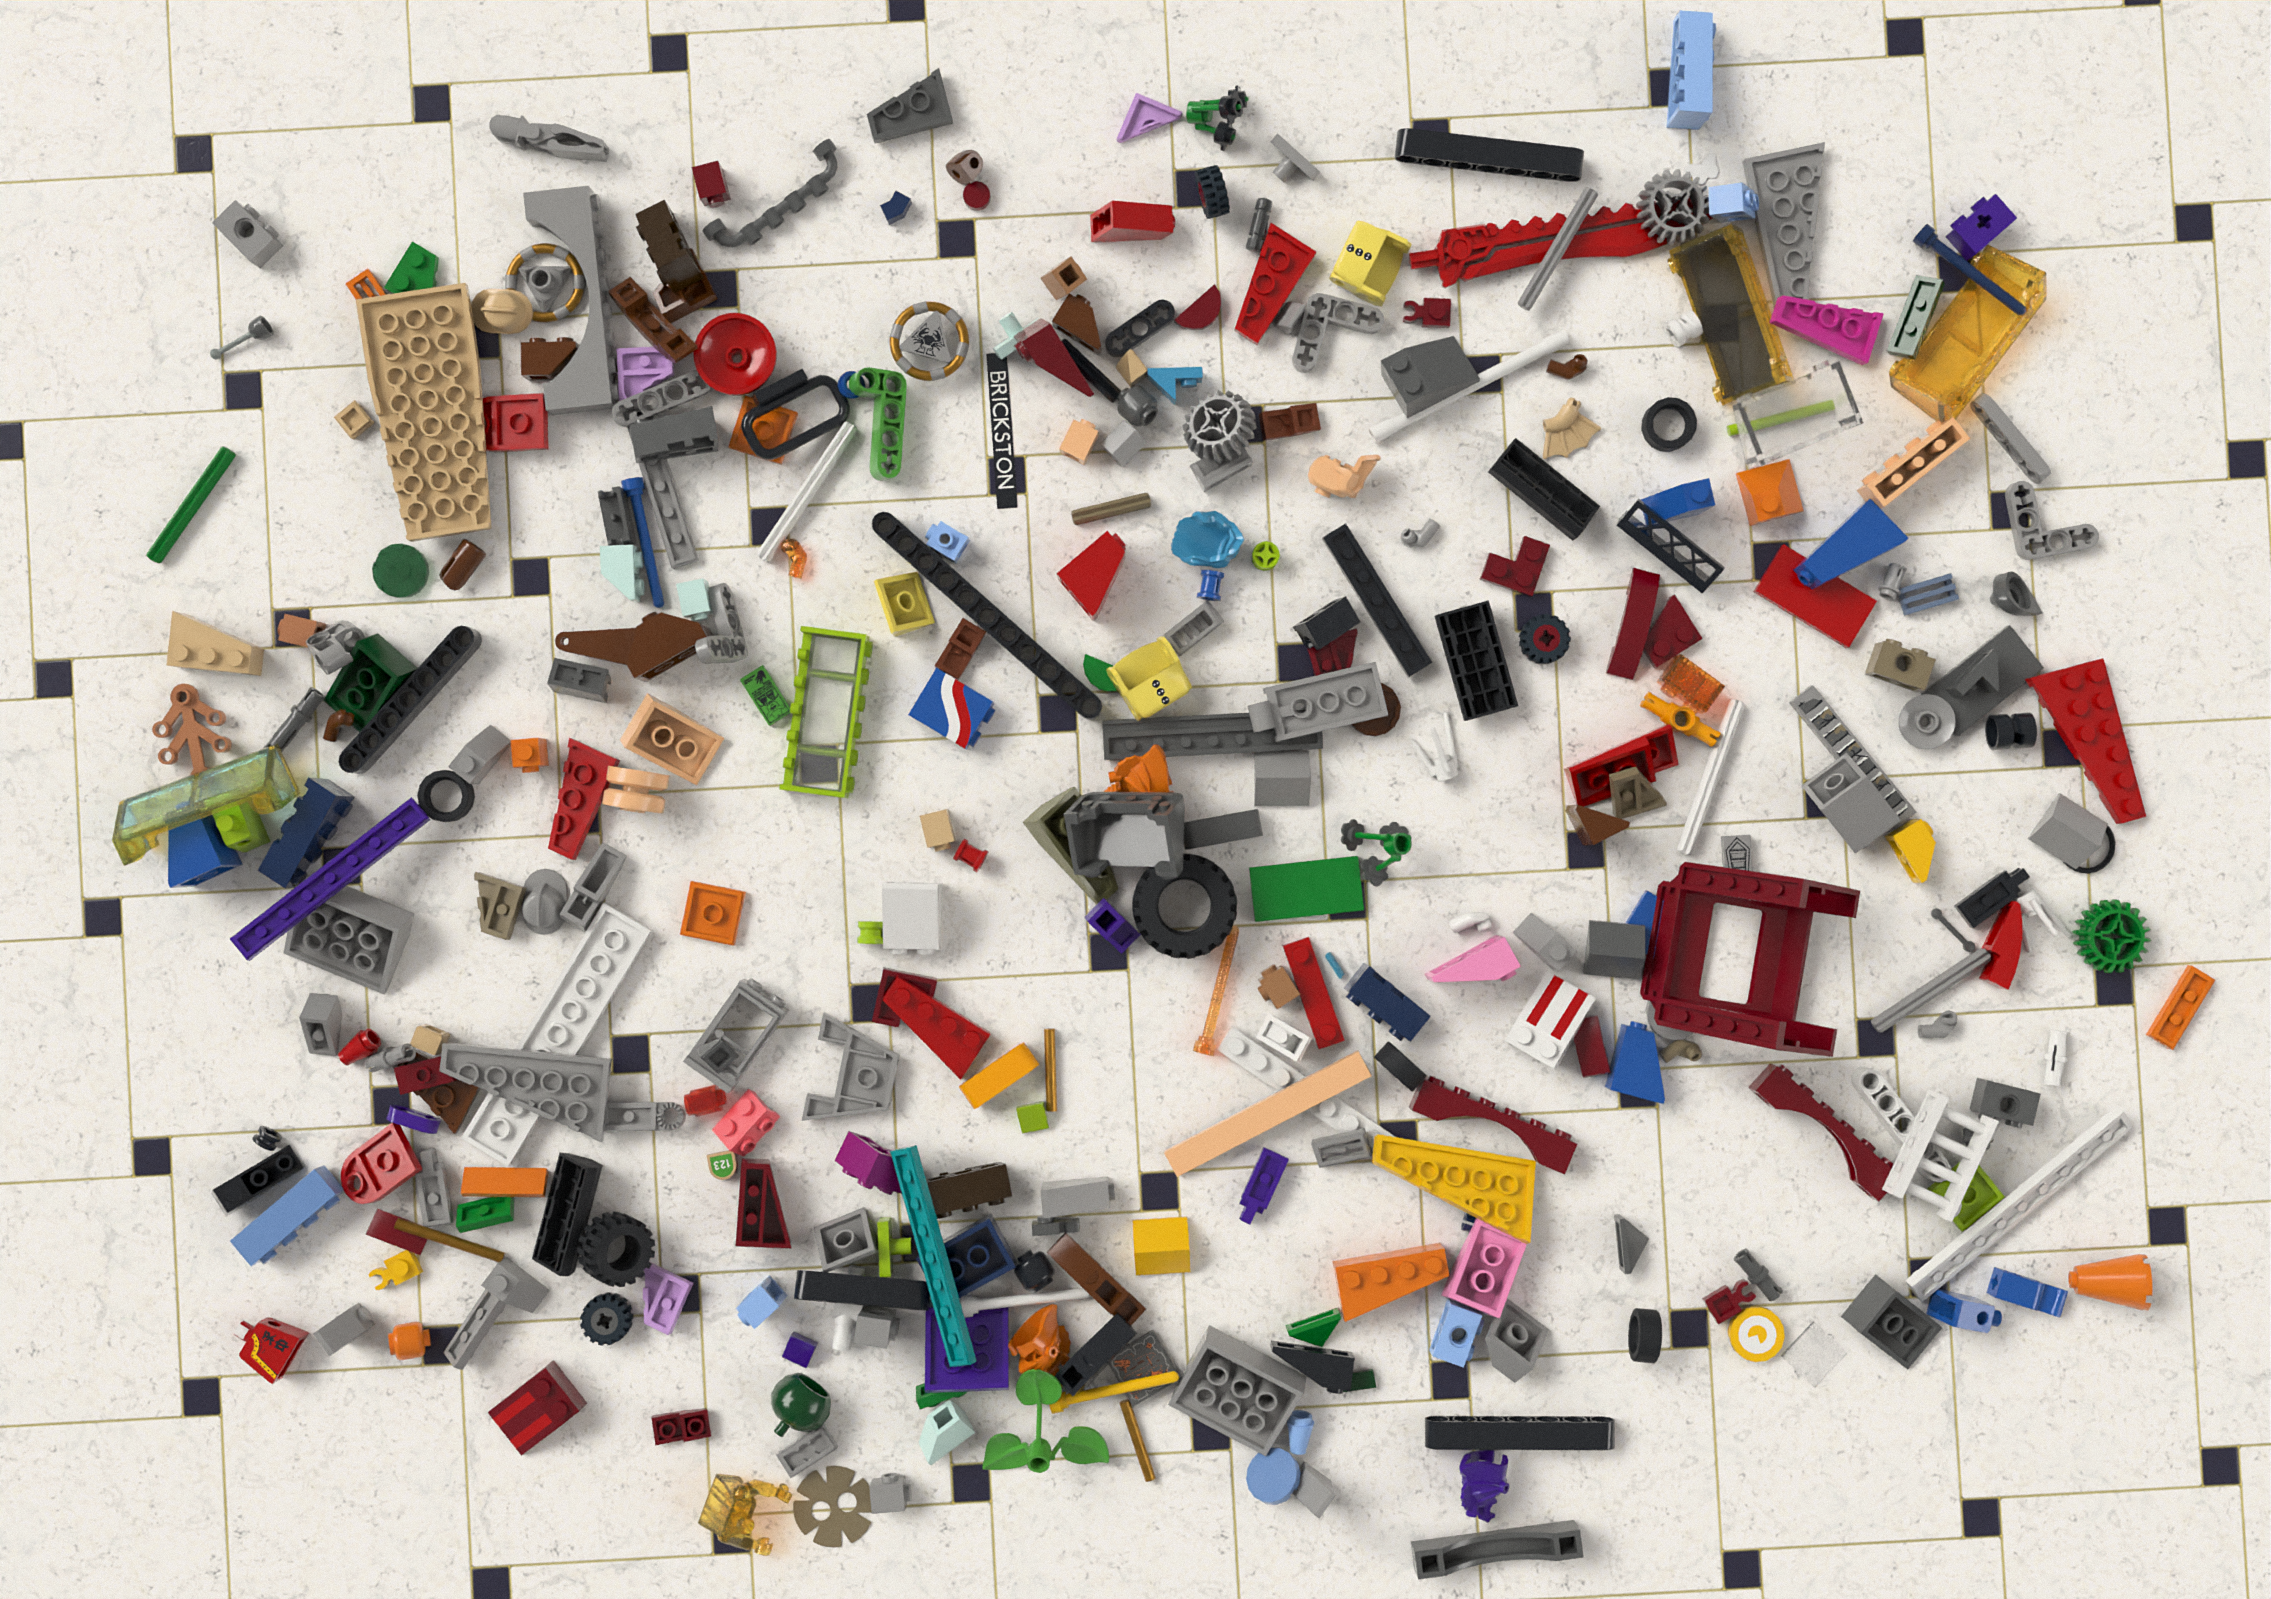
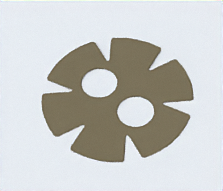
M827 1466V1483H825L818 1471L815 1470L804 1478L797 1488L798 1493L810 1500H795L793 1502L795 1521L804 1535H807L819 1526L813 1539L814 1543L825 1547H841V1530H843L851 1543L858 1540L868 1530L871 1521L858 1513H872L870 1489L864 1478L849 1487L855 1473L853 1470L842 1466ZM843 1493H851L856 1498V1507L850 1512H844L838 1507V1497ZM818 1501L826 1502L831 1510L829 1517L822 1521L816 1520L811 1513L812 1506Z

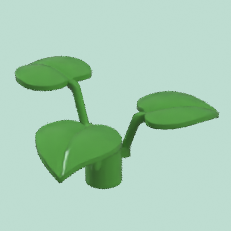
M1031 1369L1025 1371L1019 1377L1016 1384V1396L1024 1405L1037 1404L1036 1439L1029 1446L1027 1442L1021 1443L1020 1438L1011 1433L994 1435L986 1445L983 1470L1013 1469L1027 1464L1031 1471L1042 1473L1048 1470L1050 1460H1055V1455L1060 1448L1064 1458L1072 1463H1109V1450L1106 1441L1099 1432L1090 1427L1077 1426L1070 1429L1068 1437H1061L1051 1451L1048 1441L1041 1438L1042 1404L1050 1405L1057 1402L1062 1394V1386L1059 1380L1052 1374L1039 1369Z

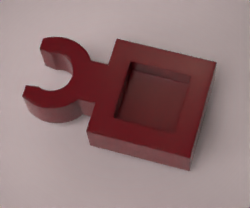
M1424 298L1422 306L1418 305L1415 301L1404 302L1403 308H1411L1414 311L1413 316L1403 317L1404 323L1410 324L1414 323L1417 319H1422V327H1450L1451 299Z
M1745 1279L1737 1281L1734 1289L1731 1291L1727 1285H1724L1702 1298L1718 1325L1742 1311L1738 1303L1742 1301L1751 1302L1756 1298L1753 1292L1742 1295L1743 1287L1749 1284Z

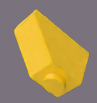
M1911 819L1884 836L1913 883L1927 881L1936 844L1932 837L1934 834L1932 828L1922 819Z

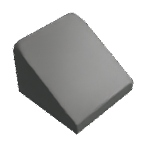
M1294 302L1285 303L1273 321V325L1286 334H1291L1306 309L1305 306Z

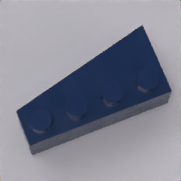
M308 777L304 785L308 788V791L303 797H297L293 805L297 811L284 821L280 828L281 834H283L282 838L273 841L257 870L285 889L295 888L307 878V869L311 863L314 864L323 853L321 848L326 840L329 841L333 838L338 830L336 825L341 818L349 814L353 807L351 803L355 796L329 779Z

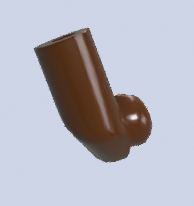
M1582 354L1575 355L1573 359L1565 364L1550 359L1546 372L1570 380L1586 370L1588 360Z
M340 709L331 714L327 720L323 739L336 742L341 726L351 727L355 715L352 712H345V709Z

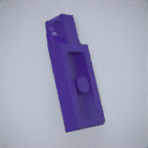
M1263 1147L1241 1195L1239 1204L1244 1206L1239 1218L1241 1221L1250 1225L1256 1212L1262 1214L1264 1209H1267L1289 1158Z

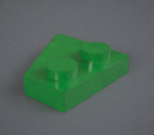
M412 241L384 288L394 294L436 287L435 274L438 271L439 258Z

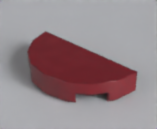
M1214 284L1182 312L1174 320V323L1182 329L1203 330L1212 325L1219 316L1221 308L1220 292Z

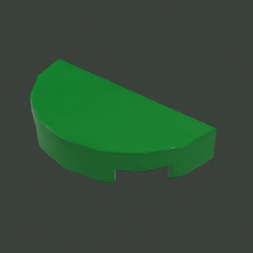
M1085 654L1083 667L1089 682L1102 691H1117L1106 671L1107 668L1113 667V665Z

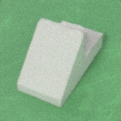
M1271 1014L1267 1015L1256 1036L1260 1041L1298 1063L1312 1040L1306 1033Z

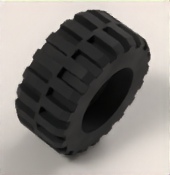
M1183 853V871L1178 877L1170 880L1162 879V877L1156 875L1155 867H1149L1142 874L1134 890L1132 911L1138 931L1144 940L1156 951L1173 958L1191 959L1201 955L1204 956L1223 943L1224 939L1233 929L1238 903L1234 886L1221 867L1202 856ZM1178 880H1191L1200 884L1210 898V913L1207 920L1199 928L1188 932L1177 931L1166 925L1160 916L1158 908L1163 890Z

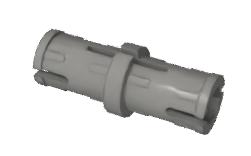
M409 1043L399 1047H387L380 1053L367 1056L365 1066L367 1069L370 1068V1072H377L384 1068L393 1069L398 1067L397 1064L413 1060L416 1056V1051L414 1047L410 1048L412 1045Z

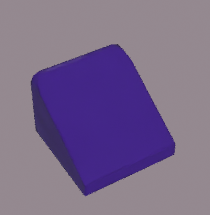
M793 1331L782 1358L807 1368L818 1342Z

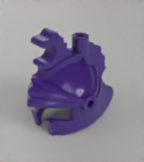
M1477 1450L1466 1453L1460 1462L1459 1470L1463 1485L1460 1497L1462 1501L1461 1506L1466 1510V1516L1473 1518L1478 1516V1519L1489 1523L1491 1519L1495 1518V1513L1490 1512L1492 1505L1497 1503L1495 1497L1501 1493L1506 1494L1509 1491L1510 1485L1506 1479L1509 1460L1507 1455L1503 1454L1501 1464L1492 1463L1494 1462L1495 1450Z

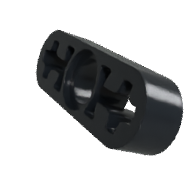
M1163 299L1158 300L1110 332L1105 340L1108 354L1116 358L1123 357L1128 350L1135 349L1170 325L1175 315L1172 303ZM1160 307L1162 310L1168 309L1167 319L1164 320L1162 316L1154 320L1156 327L1153 328L1150 319L1146 315L1150 314L1152 319L1158 314L1157 308ZM1139 321L1144 322L1148 327L1147 333L1142 336H1137L1132 331L1134 323ZM1127 329L1130 338L1134 342L1130 343L1128 338L1122 343V350H1119L1117 347L1112 349V339L1122 340L1126 337L1123 331Z

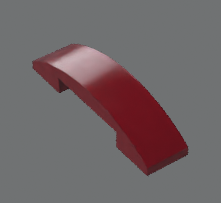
M1637 568L1632 569L1626 592L1628 596L1615 646L1611 650L1606 674L1633 680L1651 625L1660 574Z

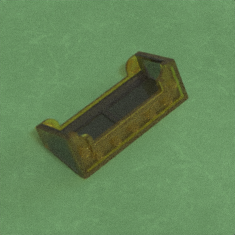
M1730 224L1670 249L1671 258H1668L1670 270L1673 274L1677 273L1682 278L1692 310L1699 318L1703 328L1701 336L1716 377V386L1712 387V391L1717 403L1721 402L1722 406H1729L1795 383L1775 325L1770 324L1772 314L1742 228Z

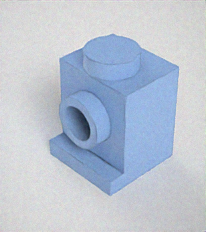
M942 521L939 522L938 526L932 524L925 536L928 539L927 546L954 563H957L970 542L969 537ZM943 535L950 536V541L947 544H942L940 538Z

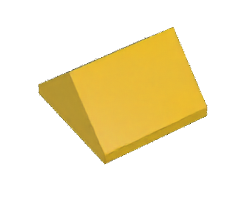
M1187 1216L1133 1220L1136 1275L1191 1272Z

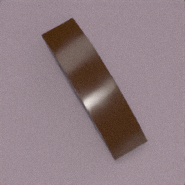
M631 277L608 291L613 301L639 333L657 351L673 363H678L698 349L697 345L681 328L677 330L648 300L647 293Z

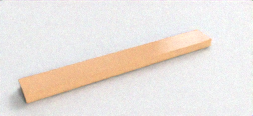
M1359 1050L1165 1150L1164 1154L1178 1177L1372 1075Z

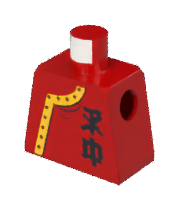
M266 1317L259 1321L255 1327L243 1320L234 1332L236 1337L246 1342L239 1353L240 1358L271 1384L283 1378L309 1332L271 1317Z

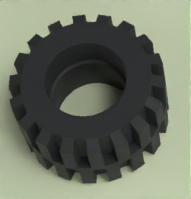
M614 1211L613 1214L609 1212L603 1213L602 1219L597 1216L593 1218V1224L591 1226L587 1224L584 1227L585 1235H580L578 1241L582 1242L581 1246H577V1253L582 1255L578 1258V1261L584 1266L583 1270L596 1280L612 1287L614 1285L625 1287L626 1283L630 1285L635 1283L636 1277L642 1278L645 1275L644 1269H650L652 1265L649 1262L650 1258L655 1256V1251L651 1250V1247L655 1246V1240L650 1238L653 1234L650 1229L645 1228L647 1225L625 1213L622 1214ZM624 1235L626 1242L624 1252L617 1260L608 1263L607 1251L610 1244L617 1237Z

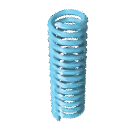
M1329 952L1325 957L1337 977H1339L1338 979H1341V976L1345 973L1342 972V968L1339 967L1332 953Z

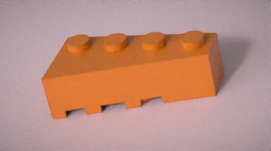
M1441 1243L1332 1261L1344 1322L1449 1276L1445 1248Z

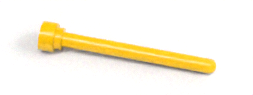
M1171 1371L1083 1390L1075 1396H1072L1070 1393L1066 1394V1391H1064L1057 1402L1049 1405L1052 1414L1064 1412L1065 1408H1069L1071 1404L1174 1383L1178 1381L1179 1374Z

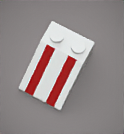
M1547 971L1520 1013L1505 1041L1556 1070L1596 998Z

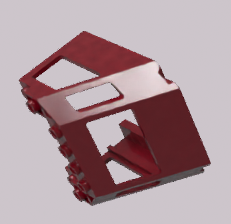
M1684 862L1679 867V873L1670 882L1662 881L1658 885L1648 953L1646 954L1640 995L1643 1000L1650 1001L1655 1009L1654 1020L1657 1025L1773 1050L1833 1057L1837 1029L1795 1020L1813 913L1856 918L1860 890L1803 878ZM1715 903L1757 909L1762 912L1746 1004L1705 998L1699 995Z

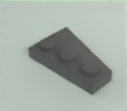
M939 68L931 72V75L921 82L917 81L911 85L910 89L889 99L867 114L874 144L953 124Z

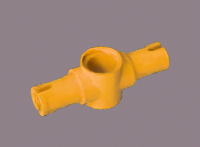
M1649 691L1644 696L1646 700L1641 701L1640 707L1659 716L1660 721L1666 725L1671 724L1673 732H1681L1688 737L1692 735L1710 747L1715 745L1717 742L1715 739L1719 738L1721 732L1702 723L1700 718L1689 707H1680L1673 702L1667 703ZM1677 712H1681L1685 716L1686 721L1682 727L1678 726L1675 722Z

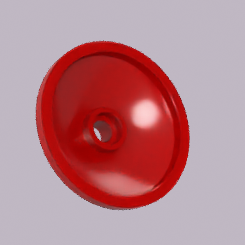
M742 313L720 315L709 321L701 329L695 341L698 349L693 352L699 375L708 386L722 394L739 396L752 393L762 387L774 371L777 360L774 339L766 326L750 315ZM736 355H742L743 359L741 362L736 363L733 361Z

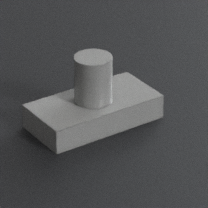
M1278 133L1270 141L1285 155V158L1273 171L1284 183L1298 167L1313 181L1321 173Z

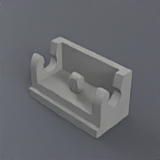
M1245 447L1240 449L1241 455L1232 454L1231 461L1224 457L1221 464L1215 459L1210 463L1203 458L1189 466L1204 492L1252 466L1253 461Z

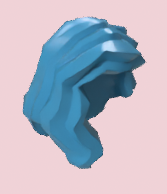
M1196 511L1191 517L1183 518L1178 522L1176 526L1177 531L1174 533L1171 543L1172 554L1180 558L1184 563L1192 566L1224 568L1239 553L1244 537L1235 523L1229 521L1217 511Z

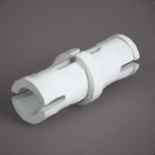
M2050 1029L2048 1054L2045 1053L2044 1059L2047 1062L2043 1084L2062 1086L2064 1062H2067L2068 1058L2065 1056L2069 1032Z

